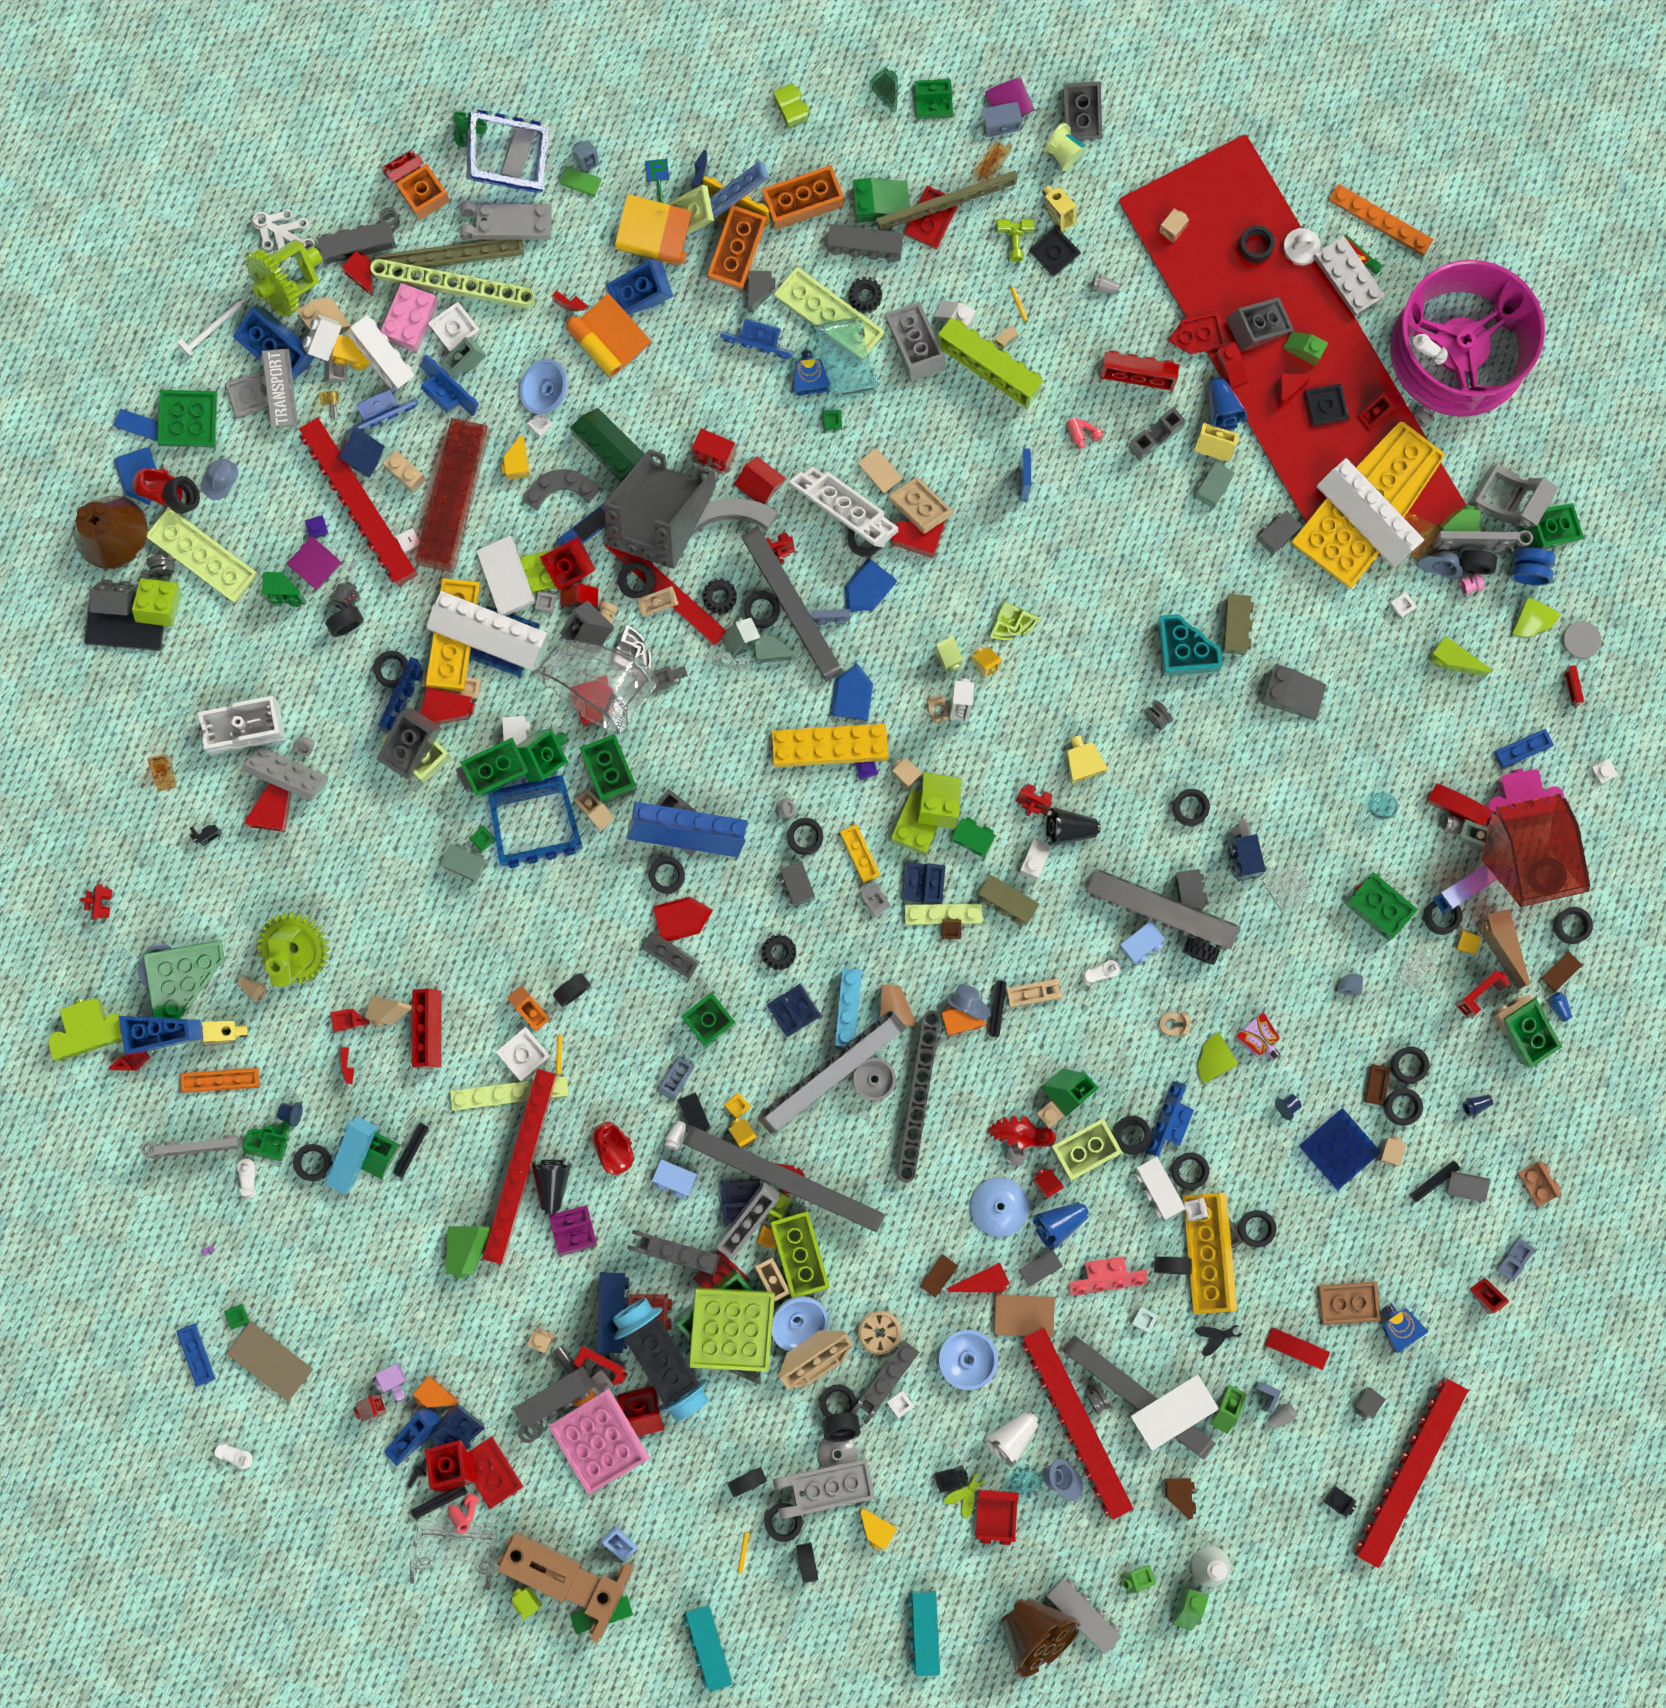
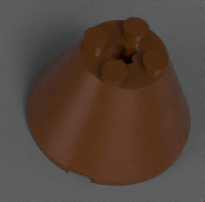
M115 495L105 496L78 508L75 522V544L80 555L88 563L102 569L120 568L133 561L141 547H144L148 534L147 520L140 507L130 499Z
M1031 1598L1026 1601L1023 1599L1018 1600L1013 1606L1014 1610L1001 1619L1015 1672L1020 1678H1027L1040 1671L1038 1667L1044 1663L1049 1665L1057 1659L1076 1638L1079 1632L1076 1629L1077 1625L1081 1626L1076 1618Z

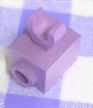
M399 1363L375 1374L377 1379L374 1381L379 1391L388 1392L392 1389L397 1401L406 1398L400 1385L407 1382V1379Z

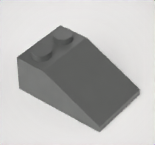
M1101 82L1063 83L1064 121L1071 128V135L1077 140L1102 139Z
M1279 297L1238 308L1226 318L1241 352L1258 347L1294 331Z
M1275 664L1271 670L1261 704L1316 721L1327 685L1294 669Z
M413 708L402 710L376 759L408 780L433 746L442 728Z

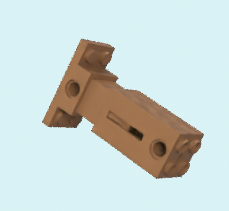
M521 1532L510 1535L506 1543L508 1549L506 1553L501 1554L497 1562L499 1566L497 1571L562 1603L569 1600L586 1608L585 1614L597 1619L589 1633L592 1634L591 1640L598 1643L602 1639L636 1565L627 1562L625 1565L622 1564L616 1574V1577L619 1579L606 1573L601 1577L583 1568V1562ZM515 1550L521 1553L520 1561L514 1558ZM602 1592L608 1595L609 1599L606 1603L600 1600V1593Z

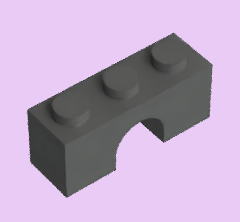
M1172 407L1149 430H1143L1133 438L1128 448L1141 461L1182 429L1186 420L1175 407Z

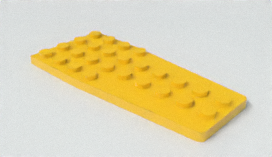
M1399 422L1356 469L1404 518L1445 457V454L1407 424ZM1328 498L1291 542L1292 546L1350 590L1379 555V552Z

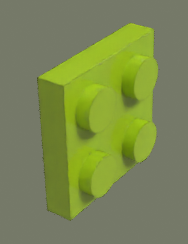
M550 550L520 557L532 594L556 588L540 559V556Z

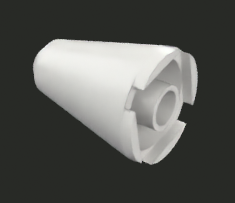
M1023 1412L984 1439L988 1441L986 1443L987 1447L999 1460L1002 1458L1007 1460L1005 1464L1013 1468L1038 1427L1037 1417L1031 1412Z
M1208 1546L1195 1553L1191 1562V1570L1194 1578L1203 1586L1217 1587L1228 1579L1231 1572V1562L1223 1550L1214 1546Z

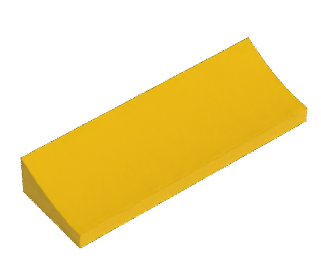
M1227 1193L1183 1196V1202L1204 1198L1209 1216L1188 1222L1186 1210H1184L1188 1257L1192 1259L1190 1279L1194 1314L1237 1311Z

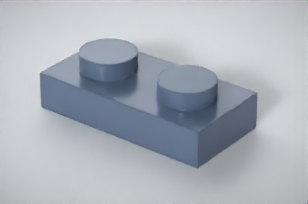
M850 609L812 611V619L816 622V625H826L827 622L845 624L846 621H850Z

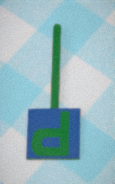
M667 159L645 161L648 182L657 181L659 202L663 203L660 180L670 179Z

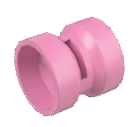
M1479 572L1472 574L1471 577L1464 576L1459 579V585L1464 596L1472 594L1473 591L1479 592L1484 590V581Z

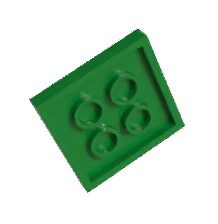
M160 390L158 446L216 448L217 391Z

